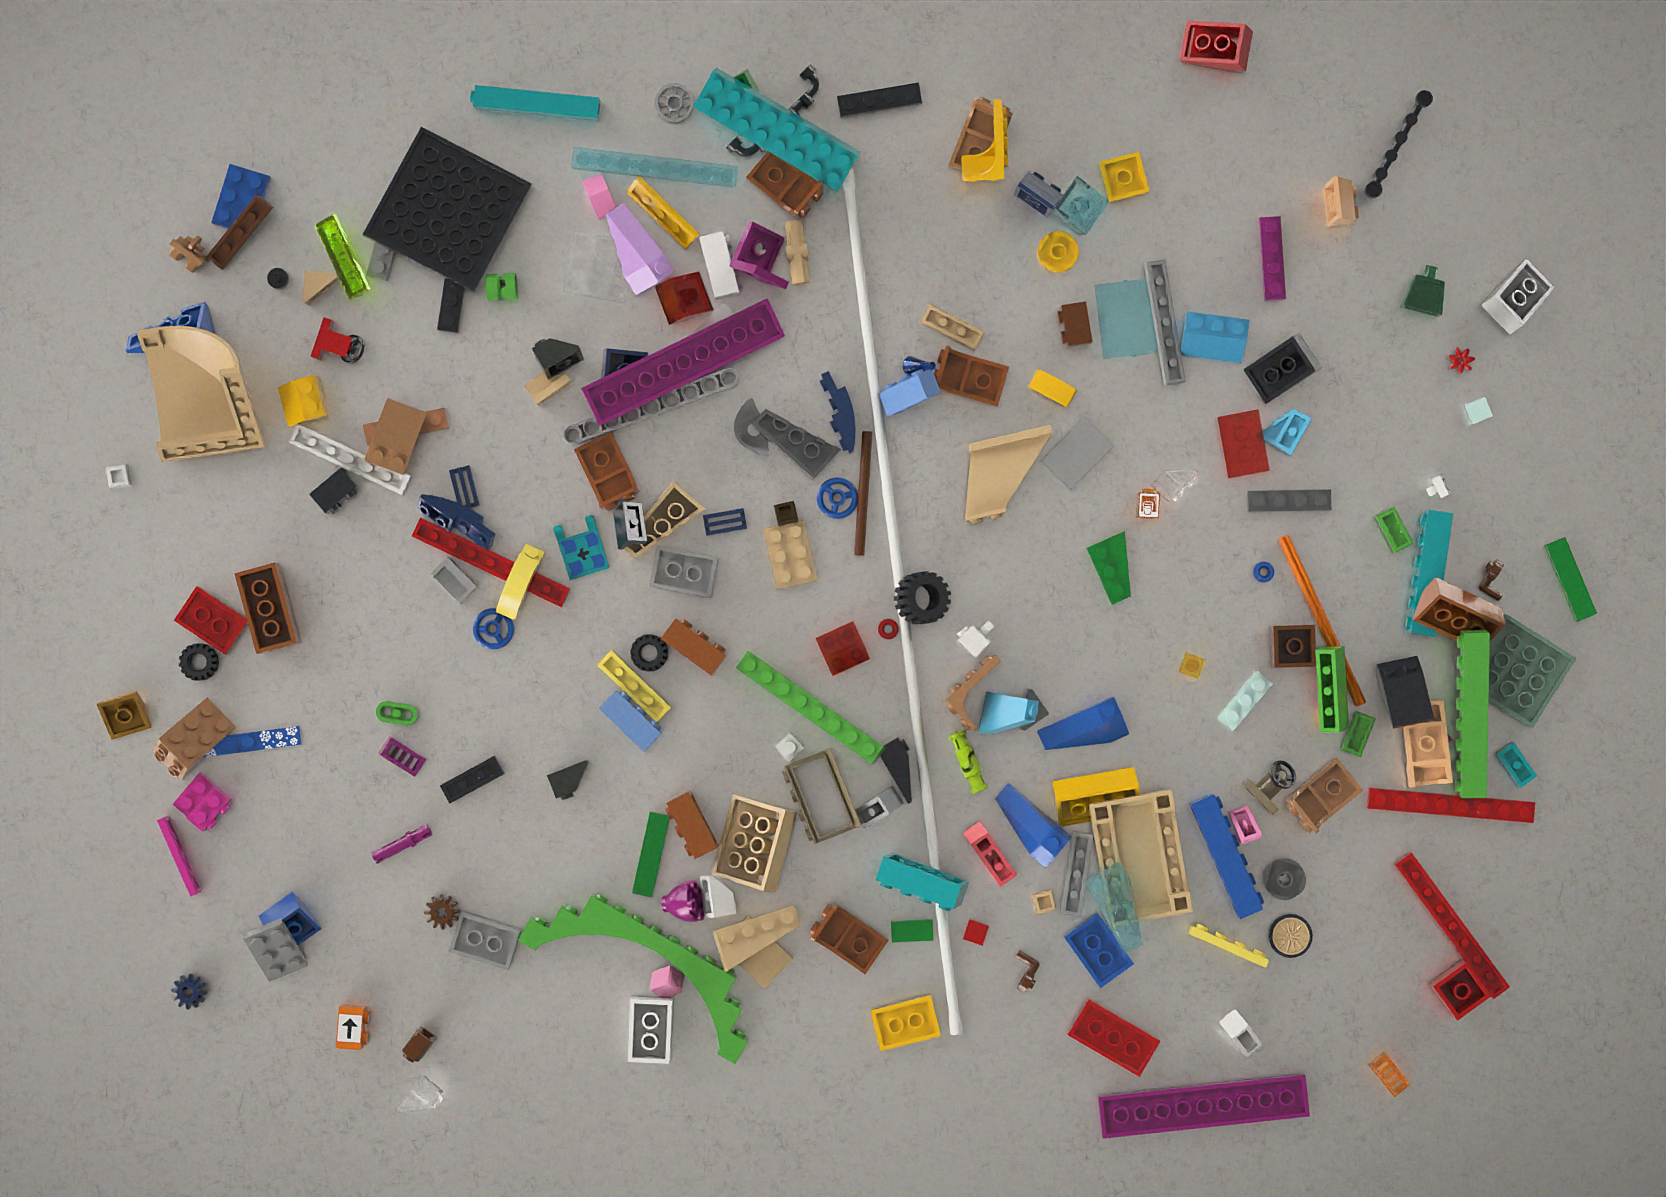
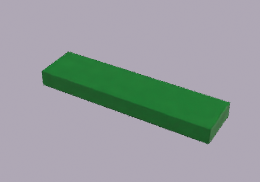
M1566 537L1546 544V550L1576 622L1597 614Z
M655 812L649 813L632 890L633 894L653 897L670 820L668 815Z

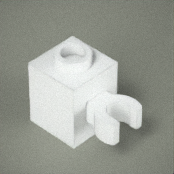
M989 621L979 630L973 625L969 628L965 626L958 633L960 637L957 641L974 657H977L990 643L984 636L994 626Z

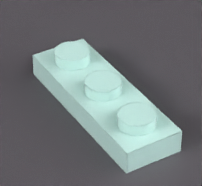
M1256 670L1216 718L1230 730L1234 731L1273 683Z

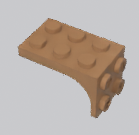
M983 97L973 99L969 114L949 162V167L962 171V156L981 154L992 145L994 140L993 105L990 104V100ZM1006 107L1008 128L1013 113L1010 112V108Z
M987 655L979 662L982 666L977 670L972 669L964 676L966 681L961 685L956 683L949 690L951 694L945 699L948 702L945 706L953 715L958 713L962 719L959 721L967 730L972 728L975 731L977 727L965 713V696L971 688L1001 662L996 655L992 657Z
M207 697L157 740L153 748V755L157 761L163 762L168 767L169 773L174 778L182 780L187 772L204 755L235 730L236 726Z
M1335 758L1284 799L1288 803L1285 807L1292 815L1298 816L1301 819L1298 823L1306 832L1317 834L1319 832L1318 829L1325 821L1360 794L1363 789L1338 758Z

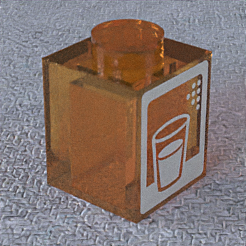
M1142 489V492L1137 493L1136 518H1159L1160 493H1155V489Z

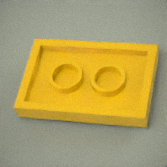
M931 995L870 1010L880 1051L941 1036Z

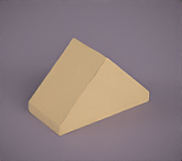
M305 271L302 300L309 305L339 281L340 278L334 273Z

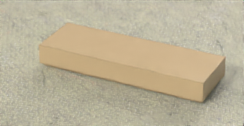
M931 304L928 305L920 321L921 324L974 351L984 334V331Z

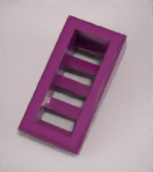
M391 736L388 737L378 753L414 777L426 760ZM392 744L396 745L391 754L388 755L387 752ZM399 749H402L403 751L398 759H394ZM407 753H409V758L407 759L405 764H402L401 762L403 761L404 757ZM414 757L418 760L412 769L408 768Z

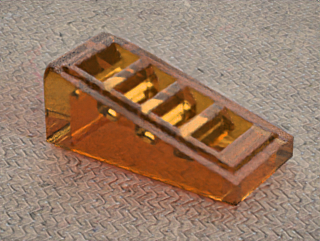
M1382 1052L1368 1064L1394 1097L1410 1085L1409 1081L1385 1052ZM1384 1062H1387L1388 1064L1380 1071L1377 1069ZM1389 1068L1393 1069L1389 1074L1383 1077L1382 1074L1385 1073ZM1393 1075H1398V1077H1396L1390 1083L1387 1082V1080L1390 1079ZM1402 1080L1403 1083L1394 1090L1392 1086Z

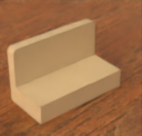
M565 371L549 380L544 372L528 382L525 388L535 403L540 406L571 384L572 381Z

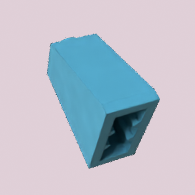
M986 692L979 733L994 735L1035 722L1039 701Z

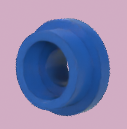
M1268 562L1256 564L1253 570L1254 577L1260 582L1270 581L1274 576L1273 566ZM1262 568H1265L1267 570V574L1265 576H1262L1260 574V570Z

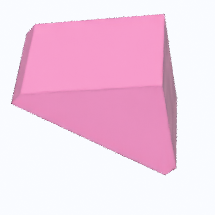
M602 173L583 180L598 219L606 217V214L616 208Z
M1248 805L1228 812L1240 843L1244 844L1262 837Z

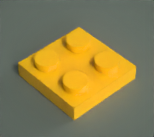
M1139 152L1098 163L1109 203L1150 192Z

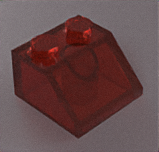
M699 271L669 278L655 286L669 325L684 322L713 310Z

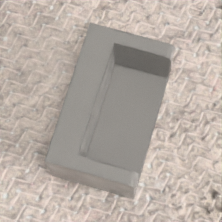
M449 557L430 574L457 600L458 604H462L478 588L475 582Z

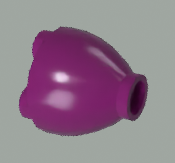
M696 880L681 883L674 887L667 896L662 897L661 906L664 912H669L683 921L697 922L704 920L702 891Z

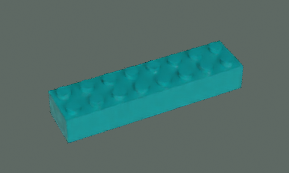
M717 67L712 71L693 108L818 181L823 182V184L837 192L860 154L859 150Z

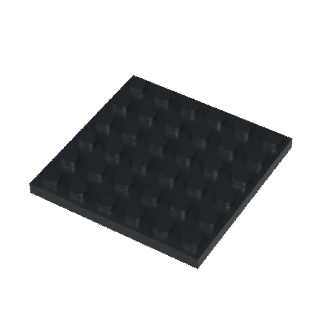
M421 127L364 230L363 236L475 293L531 189L532 183Z

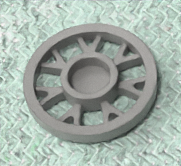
M667 84L656 95L655 107L657 113L668 122H681L689 117L693 110V96L689 89L681 84ZM672 87L674 94L668 96L666 89ZM679 88L685 91L681 97L677 95ZM659 97H666V103L658 102ZM690 98L691 103L684 105L682 100ZM667 106L669 111L662 114L660 109ZM682 107L688 111L684 116L679 112ZM671 111L677 112V119L670 118Z

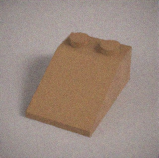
M387 398L366 451L364 461L404 475L427 412Z

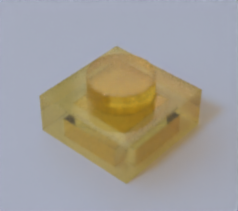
M1185 652L1178 672L1199 679L1206 659Z

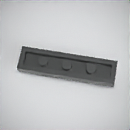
M1331 489L1247 491L1248 512L1332 510Z

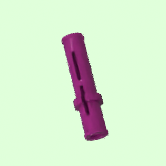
M428 824L412 832L408 831L401 838L371 852L376 864L410 846L414 847L417 845L416 843L432 836L433 834Z

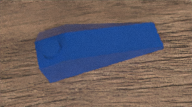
M206 302L186 307L180 310L182 314L172 319L168 316L163 319L164 322L156 326H187L203 329L214 334ZM148 326V327H146V328H144V329L156 328V327ZM138 332L128 337L125 349L127 353H145L138 339Z
M1109 697L1037 731L1045 750L1111 743L1129 735L1123 715L1114 697Z
M1008 783L995 798L1029 854L1045 868L1072 838L1069 833L1011 784Z

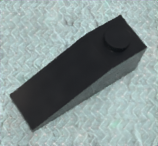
M897 737L883 745L885 750L880 757L909 804L912 802L909 755L906 751L910 749L904 739L899 740Z

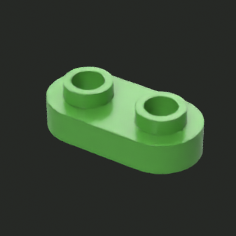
M386 701L377 706L376 716L382 722L412 725L418 719V711L409 704ZM385 708H389L391 710V714L389 716H386L384 714ZM406 711L411 712V718H405L404 714Z

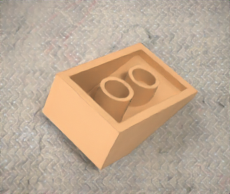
M1338 176L1333 177L1324 185L1328 227L1354 224L1359 217L1358 207L1354 206L1356 187L1355 185L1352 186V180Z

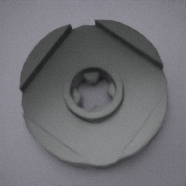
M1281 858L1273 860L1264 872L1265 888L1277 899L1290 900L1302 893L1305 888L1306 875L1299 863L1292 859ZM1284 873H1287V877L1290 878V882H1286L1285 885H1282V881L1279 880V877L1283 876Z

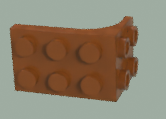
M769 151L766 152L746 177L747 180L796 220L800 217L804 218L811 210L810 204L813 201L818 202L824 194L823 182L816 181L805 172Z
M947 345L945 350L941 349L937 363L941 365L939 370L935 369L934 371L940 391L998 407L1009 366L958 352Z
M612 432L574 449L601 509L610 511L619 506L618 502L622 500L629 502L638 497L637 493L640 490Z
M835 902L832 905L827 904L821 913L823 918L820 923L816 921L810 929V940L823 945L866 974L889 939Z

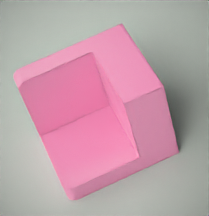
M672 966L656 970L652 973L650 991L662 998L682 993L685 974Z

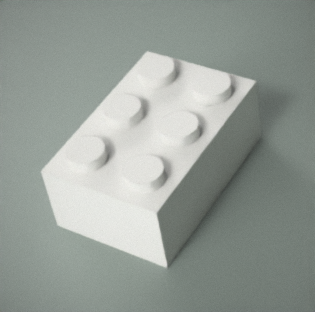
M631 997L628 1062L670 1063L673 998Z

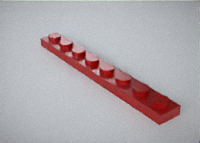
M423 518L419 519L412 534V537L504 581H507L515 563L490 550L487 551L461 536L448 532L446 529ZM535 572L527 591L562 607L571 589Z
M1368 788V809L1534 823L1535 802L1494 798H1461L1459 795Z
M1409 852L1394 863V866L1457 952L1470 965L1488 990L1491 998L1495 999L1510 988L1412 852Z

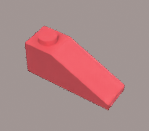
M980 821L963 832L1000 887L1017 876Z

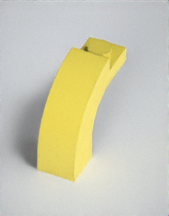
M525 544L506 581L496 609L497 613L514 620L516 619L523 605L528 587L544 557L545 551Z

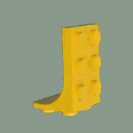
M993 99L994 140L990 148L981 154L964 155L961 157L962 179L965 181H996L1005 179L1004 167H1008L1007 113L1006 107H1002V99Z

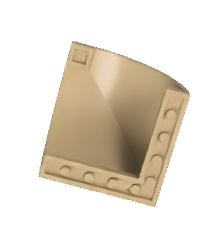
M165 326L138 330V339L146 355L156 397L160 427V441L157 442L156 448L161 462L265 447L263 434L238 358L232 347L225 340L209 331L187 326Z

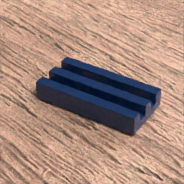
M470 465L449 470L457 503L463 505L455 473H458L466 502L464 506L468 508L480 506ZM463 471L467 472L474 503H470Z
M744 508L703 515L706 536L747 529ZM738 513L741 515V517L708 523V519ZM742 521L740 526L712 531L709 529L712 526Z

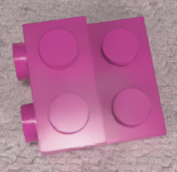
M200 772L172 805L203 832L206 830L210 831L216 825L217 821L215 819L220 813L224 815L231 807L229 803L232 799Z

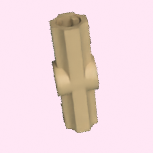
M802 220L785 222L786 251L788 263H790L792 285L810 283L807 265V244L804 240Z

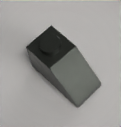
M588 760L547 775L556 799L561 797L563 801L574 796L573 792L577 791L589 764Z

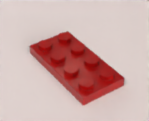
M1087 999L1067 1033L1068 1036L1138 1077L1141 1076L1160 1043L1159 1039L1090 999Z

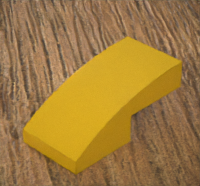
M1040 369L1037 370L1028 386L1030 389L1068 408L1077 392V389Z

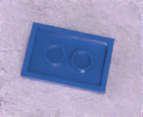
M229 164L211 223L229 229L256 194L264 198L270 176Z
M1098 913L1064 936L1100 988L1134 965Z

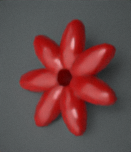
M1457 347L1455 349L1456 355L1448 356L1450 360L1455 361L1450 365V369L1458 367L1459 374H1462L1464 368L1471 371L1472 367L1469 362L1474 361L1475 358L1467 357L1470 350L1466 349L1462 353Z

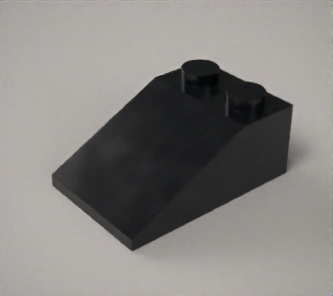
M1299 333L1243 370L1265 404L1320 370L1322 366Z
M1418 656L1377 664L1376 679L1393 729L1434 720Z

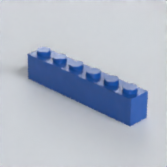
M1211 793L1190 802L1191 810L1237 917L1242 919L1263 910L1261 904H1264L1261 893H1256L1253 885L1256 884L1252 873L1248 874L1245 868L1248 865L1244 854H1239L1237 847L1240 844L1236 835H1231L1229 827L1232 826L1227 815L1223 816L1221 812L1223 805L1219 796L1215 797Z

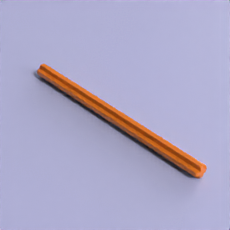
M1285 535L1281 537L1279 542L1327 646H1340L1290 536ZM1345 657L1347 689L1354 705L1358 707L1365 704L1366 700Z

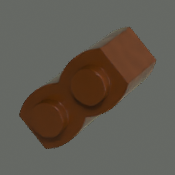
M420 1026L402 1049L403 1056L412 1063L414 1061L419 1062L437 1037L426 1028Z

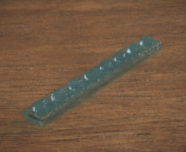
M573 147L571 164L572 169L736 188L738 166L581 147Z

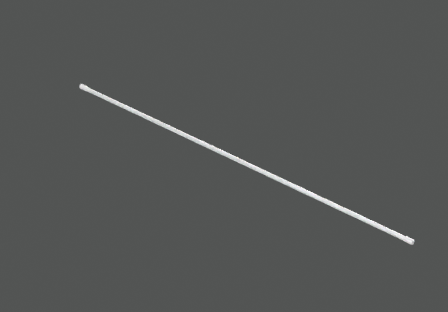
M851 169L843 182V189L845 191L891 561L896 588L900 587L899 581L904 580L883 408L879 396L880 384L855 195L854 171ZM898 614L930 867L941 871L910 622L904 620L905 616L901 617ZM935 903L949 1009L951 1035L963 1033L959 1013L947 911L939 908V904Z

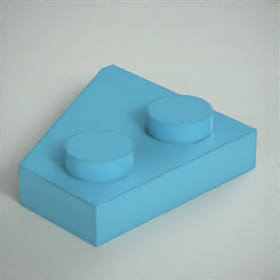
M1292 409L1266 429L1258 432L1256 437L1292 456L1312 418Z

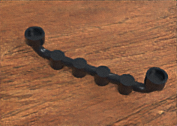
M812 64L800 74L804 81L807 79L811 81V87L789 108L790 111L799 116L798 111L803 106L807 109L815 101L812 97L819 89V79L814 73L817 69ZM738 136L726 147L731 154L735 151L745 157L752 156L758 150L761 152L765 150L755 143L749 148H743L741 146L743 141Z
M1422 90L1415 96L1414 107L1404 117V125L1400 132L1394 135V143L1390 150L1384 153V161L1380 168L1373 173L1374 179L1365 186L1364 191L1368 198L1375 199L1381 195L1383 188L1380 183L1387 177V170L1391 163L1397 159V152L1401 145L1407 141V134L1411 127L1417 123V116L1421 109L1428 107L1433 101V96L1429 91Z

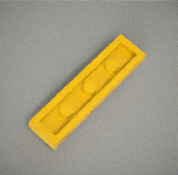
M640 176L635 179L626 193L683 248L687 249L699 233Z

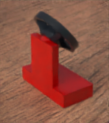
M323 317L310 357L321 361L324 351H328L341 356L344 362L350 364L357 362L364 352L363 339L357 335L346 336L332 331L334 321ZM359 342H360V350H359V353H358V355L354 358V353L356 352V350H357V345H358Z

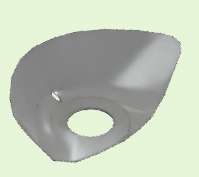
M750 398L741 406L734 421L735 436L746 449L760 455H769L768 440L760 433L757 436H752L748 433V426L760 415L754 400Z

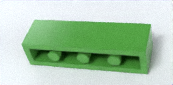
M1324 646L1315 650L1320 732L1340 733L1349 728L1345 647Z

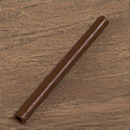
M862 431L854 555L864 556L872 447L871 431Z

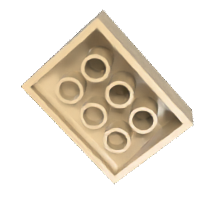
M733 794L712 875L762 891L776 892L797 812Z

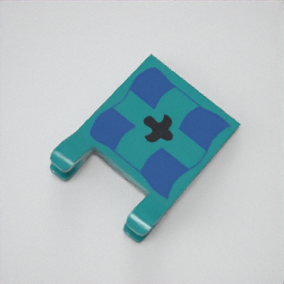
M593 515L585 517L589 531L565 538L561 525L553 528L570 580L610 568Z

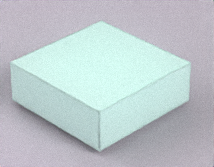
M1485 397L1465 405L1472 424L1493 416Z

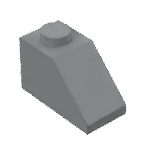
M891 786L855 809L858 819L866 828L896 810L904 802L895 788Z

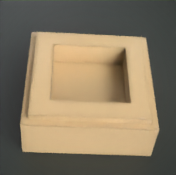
M1052 889L1031 894L1037 915L1057 910Z

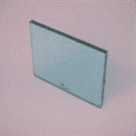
M1124 280L1123 282L1094 285L1103 359L1158 353L1147 280Z

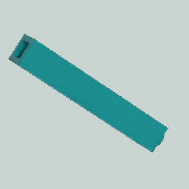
M475 85V90H471L470 103H473L474 108L479 110L599 121L601 102L599 97Z

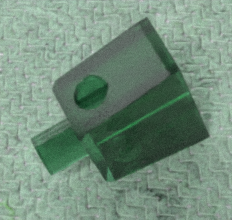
M1426 265L1423 276L1417 274L1413 276L1400 304L1401 308L1436 317L1442 315L1445 282L1435 279L1437 267Z

